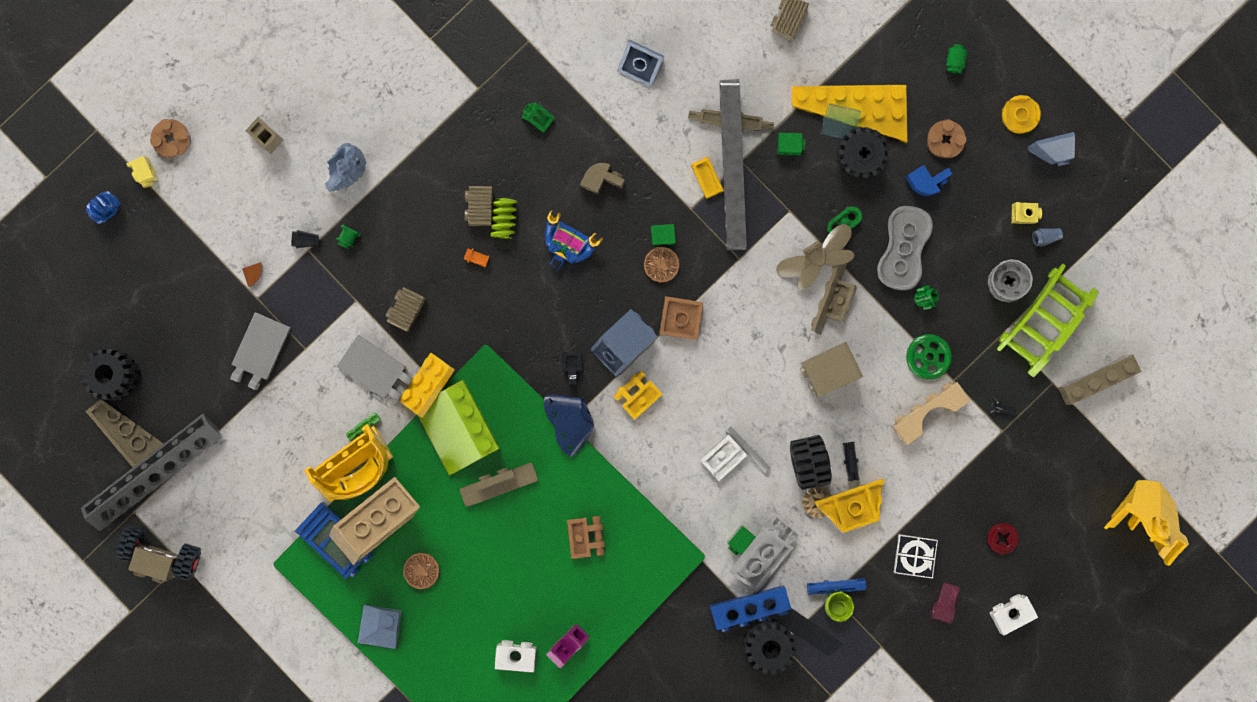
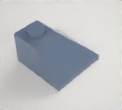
M1072 132L1036 141L1028 146V151L1051 165L1057 163L1058 166L1067 165L1070 163L1069 160L1075 158V134Z
M364 604L358 643L396 649L402 610Z

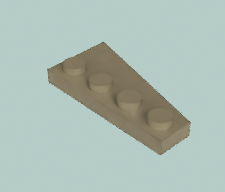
M102 399L86 411L132 467L136 466L164 444Z

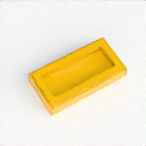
M709 157L691 164L706 199L724 192Z

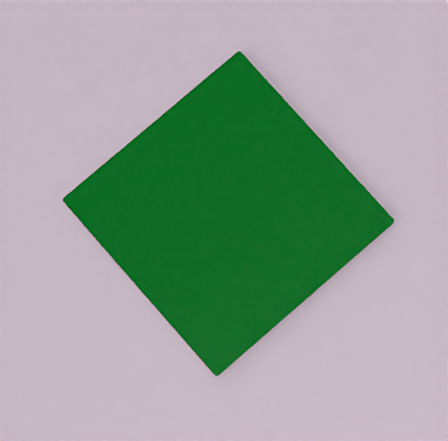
M484 345L441 391L464 380L500 449L449 475L418 415H416L387 445L393 458L388 461V467L382 479L372 489L360 496L345 500L335 499L329 505L343 519L395 477L420 506L414 517L374 548L371 552L373 554L372 558L366 564L362 562L358 566L360 570L353 578L349 576L345 579L301 536L279 556L273 565L412 702H568L705 559V555L588 441L574 456L566 454L556 440L555 426L546 415L544 399L488 345ZM552 412V413L554 414L555 419H556L557 412H556V413H555V412ZM561 432V435L563 436L562 439L564 440V437L566 435ZM529 463L533 464L538 481L468 507L465 506L460 493L461 488L480 482L479 478L488 474L491 477L498 475L497 471L508 467L510 471ZM600 516L601 524H603L602 539L605 541V547H603L604 555L597 556L596 548L590 549L591 557L571 559L567 520L587 518V525H593L592 517ZM331 519L313 539L320 545L329 537L336 523ZM588 531L589 543L595 542L594 531ZM330 539L324 549L345 568L351 561L336 543ZM427 553L438 562L440 569L439 577L429 588L416 589L410 586L404 578V564L414 554ZM364 604L402 610L396 649L358 643ZM577 623L590 638L559 668L546 654ZM502 640L513 641V644L521 645V642L533 643L532 646H537L534 672L495 669L497 644L502 643ZM518 651L511 652V658L519 660L521 659V654Z

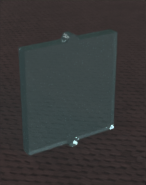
M828 103L826 115L823 117L824 122L821 134L842 138L849 131L859 128L858 122L861 111Z

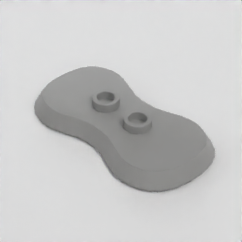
M901 206L890 215L888 220L889 244L877 268L879 279L886 286L897 290H909L919 283L922 277V249L933 230L932 219L926 211L913 206Z

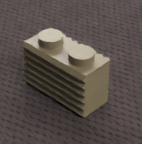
M782 0L778 7L781 12L779 16H774L770 25L773 27L772 33L793 41L809 3L802 0Z
M469 186V191H465V202H468V210H465V221H468L469 226H492L493 187Z
M403 287L402 290H398L394 298L396 303L394 307L389 308L386 317L388 318L387 322L410 332L426 298Z

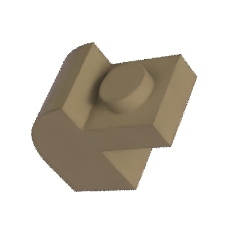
M259 117L245 130L270 154L284 140Z
M597 163L586 171L580 186L598 195L604 181L622 189L625 179L622 178L623 175L615 171L609 173L610 164Z

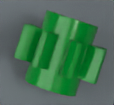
M929 285L917 289L918 293L915 294L914 298L919 307L923 306V309L927 310L936 306L935 302L939 300L936 289H930Z

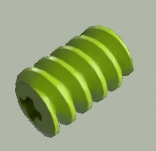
M495 198L499 201L493 202V206L498 209L492 211L493 214L497 215L492 218V221L497 224L491 226L492 229L496 230V232L491 233V236L511 239L509 236L515 234V231L511 230L510 227L516 226L515 223L511 222L512 219L516 218L511 212L517 211L516 208L512 207V204H516L517 201L507 198Z

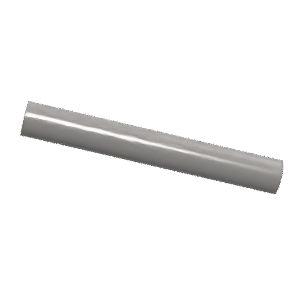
M731 426L725 431L765 473L770 469V466Z

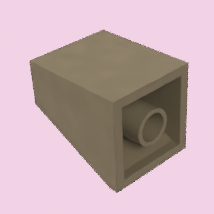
M847 342L841 343L802 362V367L800 368L803 377H808L810 392L812 395L816 394L817 398L863 377Z

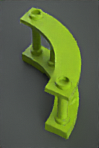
M1064 264L1058 269L1053 268L1048 274V282L1026 313L1008 333L1004 332L998 340L1000 342L997 348L998 351H1001L1008 345L1029 361L1031 367L1028 374L1032 377H1035L1050 361L1048 358L1054 351L1058 352L1085 317L1083 314L1085 309L1092 306L1099 294V291L1094 287L1089 292L1082 291L1061 275L1065 268ZM1056 281L1079 297L1080 303L1074 306L1052 289ZM1047 295L1070 312L1071 317L1067 323L1060 322L1039 306ZM1034 312L1058 329L1057 332L1059 333L1053 341H1048L1026 324ZM1020 329L1043 346L1044 351L1039 356L1032 355L1012 339Z

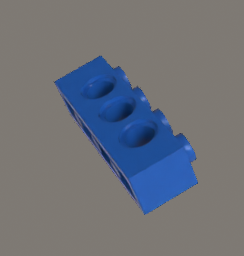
M784 585L710 605L716 629H721V632L731 630L732 626L737 624L742 627L751 624L750 621L758 619V621L767 620L769 615L777 614V616L788 614L787 610H791V605ZM768 599H772L775 602L774 607L771 609H767L764 606L765 601ZM750 604L756 606V611L753 614L746 613V607ZM730 610H736L738 612V615L735 619H729L727 617V613Z

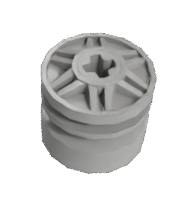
M1010 259L1001 262L992 269L988 276L987 284L994 298L1002 302H1013L1029 292L1032 287L1033 278L1026 264L1019 260ZM1007 279H1008V280H1010V279L1013 280V282L1011 283V287H1010L1009 284L1005 285L1004 282H1005Z

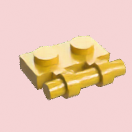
M642 371L630 377L631 380L623 387L620 386L617 389L618 392L613 395L617 401L623 396L627 401L622 407L634 420L663 395L651 380L645 385L641 382L646 377ZM637 385L640 390L631 397L628 392Z

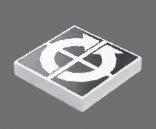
M899 534L894 573L933 578L938 540Z

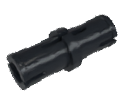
M855 441L843 443L845 460L843 461L846 464L847 480H860L857 465L859 459L856 458Z

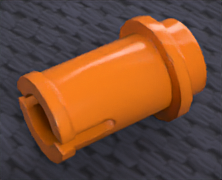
M473 248L467 249L464 257L467 263L470 261L486 267L489 256L473 251Z

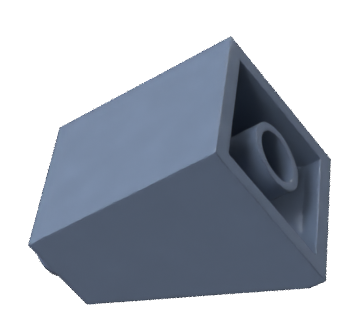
M630 309L599 338L590 351L617 377L658 336L650 326H647L642 321L638 313Z

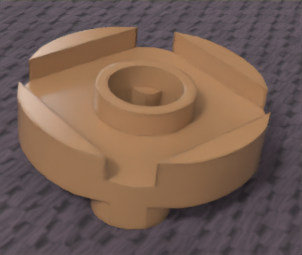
M163 119L153 128L150 143L160 155L173 158L184 154L189 148V132L187 127L181 122L174 119ZM174 134L173 138L175 139V141H170L168 144L166 137L168 135Z
M952 120L939 121L928 131L927 147L938 158L949 159L957 156L963 150L966 143L964 130ZM942 135L949 136L951 143L948 144L946 142L943 144Z

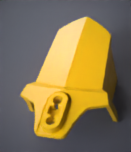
M1138 480L1124 501L1111 515L1112 519L1104 526L1106 530L1109 527L1115 528L1129 512L1133 515L1128 520L1130 530L1133 531L1138 523L1142 522L1148 536L1151 537L1150 541L1154 542L1158 554L1168 566L1189 545L1187 537L1180 532L1176 502L1161 482Z

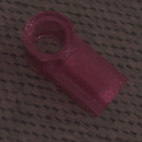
M943 583L938 601L935 602L932 608L931 618L951 624L955 615V603L960 587Z

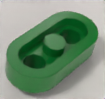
M856 207L845 209L828 223V234L831 233L834 225L846 224L851 229L855 227L862 219L861 211ZM853 214L855 216V219L850 220L848 218V215Z

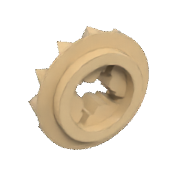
M821 487L808 490L803 497L805 512L814 518L826 516L817 506L812 509L815 504L813 496L821 499L831 496L830 492Z

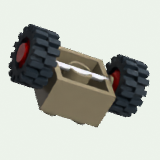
M127 526L124 529L117 544L118 548L116 549L115 557L118 560L130 563L128 570L133 571L134 575L139 577L150 576L153 577V581L158 583H164V581H169L176 577L186 581L192 579L201 558L200 547L185 543L180 549L179 554L147 544L142 545L144 542L143 538L145 537L144 530Z

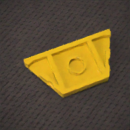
M884 478L816 500L814 503L842 533L877 522L880 518L879 508L882 504L881 491L882 485H884Z

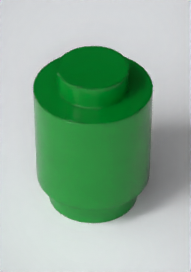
M954 44L953 47L949 48L946 63L948 72L962 74L968 55V50L965 49V46Z

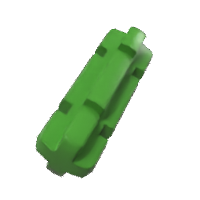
M376 412L368 416V419L366 418L356 425L354 430L351 429L347 432V438L353 441L364 433L362 428L368 424L370 427L373 424L376 425L381 420Z

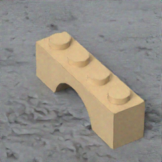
M950 381L941 387V392L930 394L925 398V403L914 405L909 409L911 413L906 416L902 414L894 420L895 424L892 425V428L904 445L910 444L923 435L922 422L930 410L942 407L950 412H956L970 402V399L958 382L951 383Z

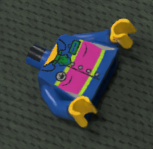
M551 210L547 217L548 223L545 230L546 246L549 248L548 251L555 255L550 265L560 270L564 261L573 264L590 257L595 248L603 241V238L596 241L594 239L596 233L589 238L558 221L561 214L558 213L557 218H554L552 216L553 210Z

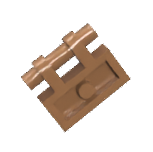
M600 516L592 517L593 525H587V518L567 520L571 559L591 557L590 549L596 548L597 556L604 555L603 547H605V541L602 539L603 524H601ZM588 531H594L595 542L589 543Z

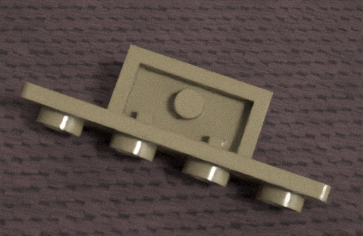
M847 263L832 266V275L825 285V294L823 299L819 301V310L811 323V330L819 335L822 333L827 317L840 322H845L857 290L856 285L841 281Z
M529 463L510 471L507 467L497 471L498 475L491 477L490 474L479 478L480 482L461 488L460 493L465 506L468 507L538 481L533 464Z

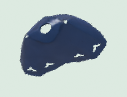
M557 394L546 395L544 398V409L549 421L555 426L556 440L566 454L574 456L586 444L594 428V420L582 398ZM552 412H555V413L557 412L556 419H555L554 414H553ZM561 432L566 435L564 437V440L562 439L563 436L561 435Z

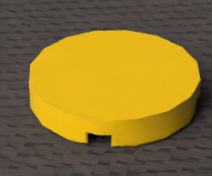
M1015 96L1006 102L1002 109L1003 123L1008 130L1014 133L1024 134L1030 132L1040 121L1041 111L1039 105L1029 96Z

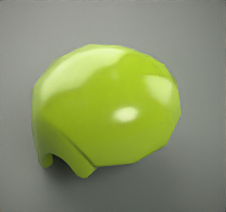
M840 591L831 594L826 599L825 612L832 620L842 622L852 616L854 604L852 598Z

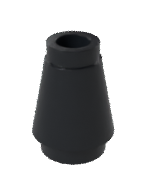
M301 230L292 231L291 247L298 249L319 246V235Z

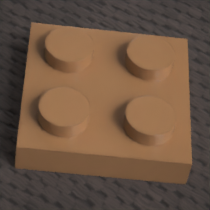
M665 296L659 335L697 340L703 302Z

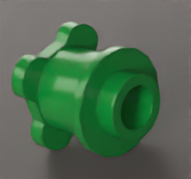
M342 225L341 228L343 230L339 238H336L339 240L338 244L346 249L349 246L354 247L352 244L356 236L360 237L361 234Z

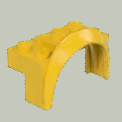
M365 425L362 428L363 434L313 469L309 466L304 470L309 482L330 503L335 499L345 500L360 496L372 489L384 476L388 467V461L393 458V455L383 436L374 426ZM366 462V464L357 472L347 477H344L345 475H348L357 466ZM341 481H342V483H343V485H344V487H345L346 490H343V488H342V486H341V484H340Z

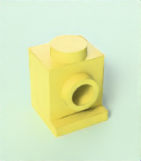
M142 156L126 163L129 168L133 169L132 176L134 180L142 184L143 188L153 185V181L158 180L149 158Z
M1016 202L1012 204V223L1036 224L1038 219L1042 218V208H1038V203ZM1027 209L1031 210V216L1026 214Z

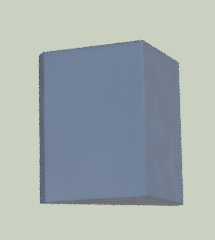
M629 40L617 71L652 87L664 62V55Z

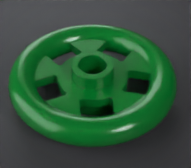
M924 334L918 336L910 343L906 353V360L909 369L917 377L933 380L943 376L948 371L952 362V352L948 343L943 338L934 334ZM931 342L938 344L937 350L929 347ZM921 344L924 349L919 354L916 348ZM928 353L932 354V360L926 358ZM939 354H944V362H938ZM920 358L923 364L920 368L915 364V360ZM928 366H936V371L928 372Z

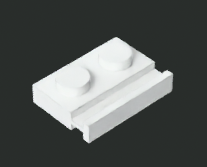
M727 435L700 461L720 481L748 455L730 435Z

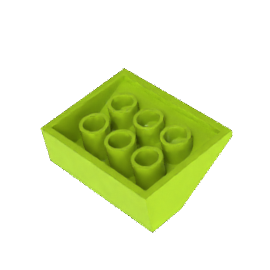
M464 380L441 391L424 417L418 416L449 475L500 449Z

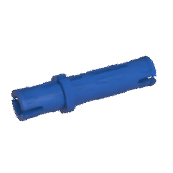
M865 578L839 581L824 580V582L807 583L808 595H830V593L840 591H866Z

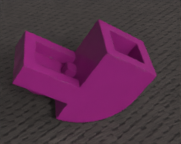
M576 623L550 648L551 650L546 655L561 668L590 637Z

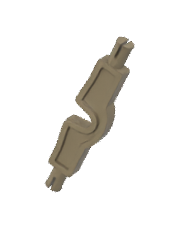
M702 109L701 112L689 110L688 119H698L702 124L721 127L720 111ZM741 112L742 130L761 131V128L773 130L774 122L762 121V117L744 115Z

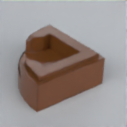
M261 262L242 268L248 287L253 286L259 280L263 270Z

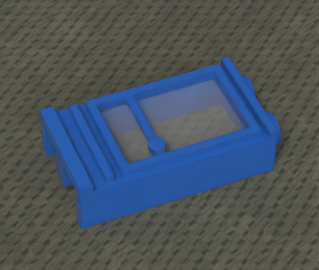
M321 502L294 532L300 535L345 579L349 576L353 578L360 570L358 566L362 562L366 564L373 554L371 552L353 565L329 536L333 526L342 518L325 502Z

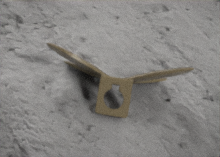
M846 224L837 226L826 237L822 245L817 241L803 250L805 256H795L781 261L777 265V273L781 277L786 278L800 276L798 287L803 290L810 287L818 277L822 265H842L853 260L854 253L852 251L842 250L850 240L851 228Z

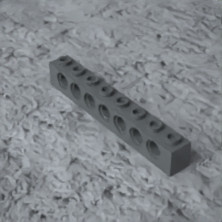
M204 413L81 507L84 519L98 531L109 526L111 522L120 515H123L129 508L140 502L142 498L151 491H154L164 481L171 478L173 474L185 467L195 457L201 455L212 444H215L222 437L217 425Z

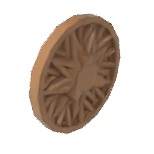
M657 247L646 255L644 270L653 281L659 283L668 282L678 273L679 259L671 249Z
M417 553L407 559L404 564L403 574L410 586L416 589H425L436 582L440 569L434 557L427 553Z

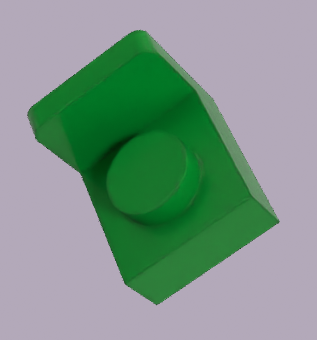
M534 102L529 103L524 108V114L522 115L524 120L529 121L543 133L555 118L541 105Z

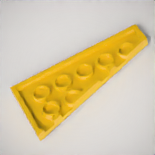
M906 85L791 87L792 107L816 113L829 119H835L857 128H871L877 130L883 136L907 143Z

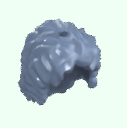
M344 143L337 148L332 158L327 161L330 178L325 183V188L329 192L339 191L353 185L354 182L363 176L367 162L362 151L357 146Z

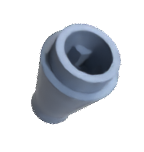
M1038 228L1032 233L1034 245L1040 247L1063 238L1060 228Z

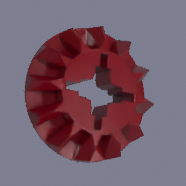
M996 524L988 532L987 541L990 548L997 553H1010L1018 544V533L1010 524ZM998 532L1002 535L1008 534L1005 538L1007 544L1002 541L998 542L1000 539Z

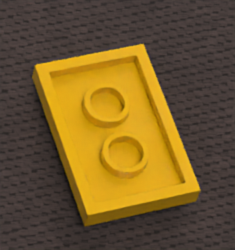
M430 353L407 389L403 392L399 401L423 418L455 369L436 355Z

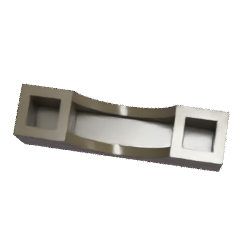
M1126 355L1091 374L1058 387L1065 404L1072 405L1142 371L1134 355Z

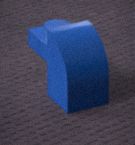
M923 165L907 175L905 179L917 194L932 196L940 192L937 184L941 187L950 181L948 177L952 175V172L947 168L932 178Z

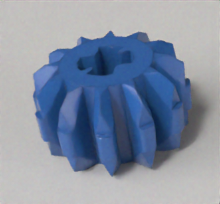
M101 192L94 199L90 200V203L86 206V212L98 224L106 222L113 215H116V212L120 209V202L110 192Z

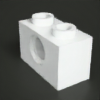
M1020 594L1011 597L1010 602L1006 604L1000 603L994 606L993 611L989 612L1002 635H1006L1038 618L1028 597ZM1015 608L1017 614L1014 618H1010L1009 611Z
M502 640V643H498L496 648L495 669L534 672L537 646H532L533 643L521 642V645L513 644V641ZM518 651L521 654V659L513 660L511 652Z

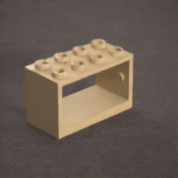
M394 477L336 523L329 536L352 564L355 565L414 517L420 506Z

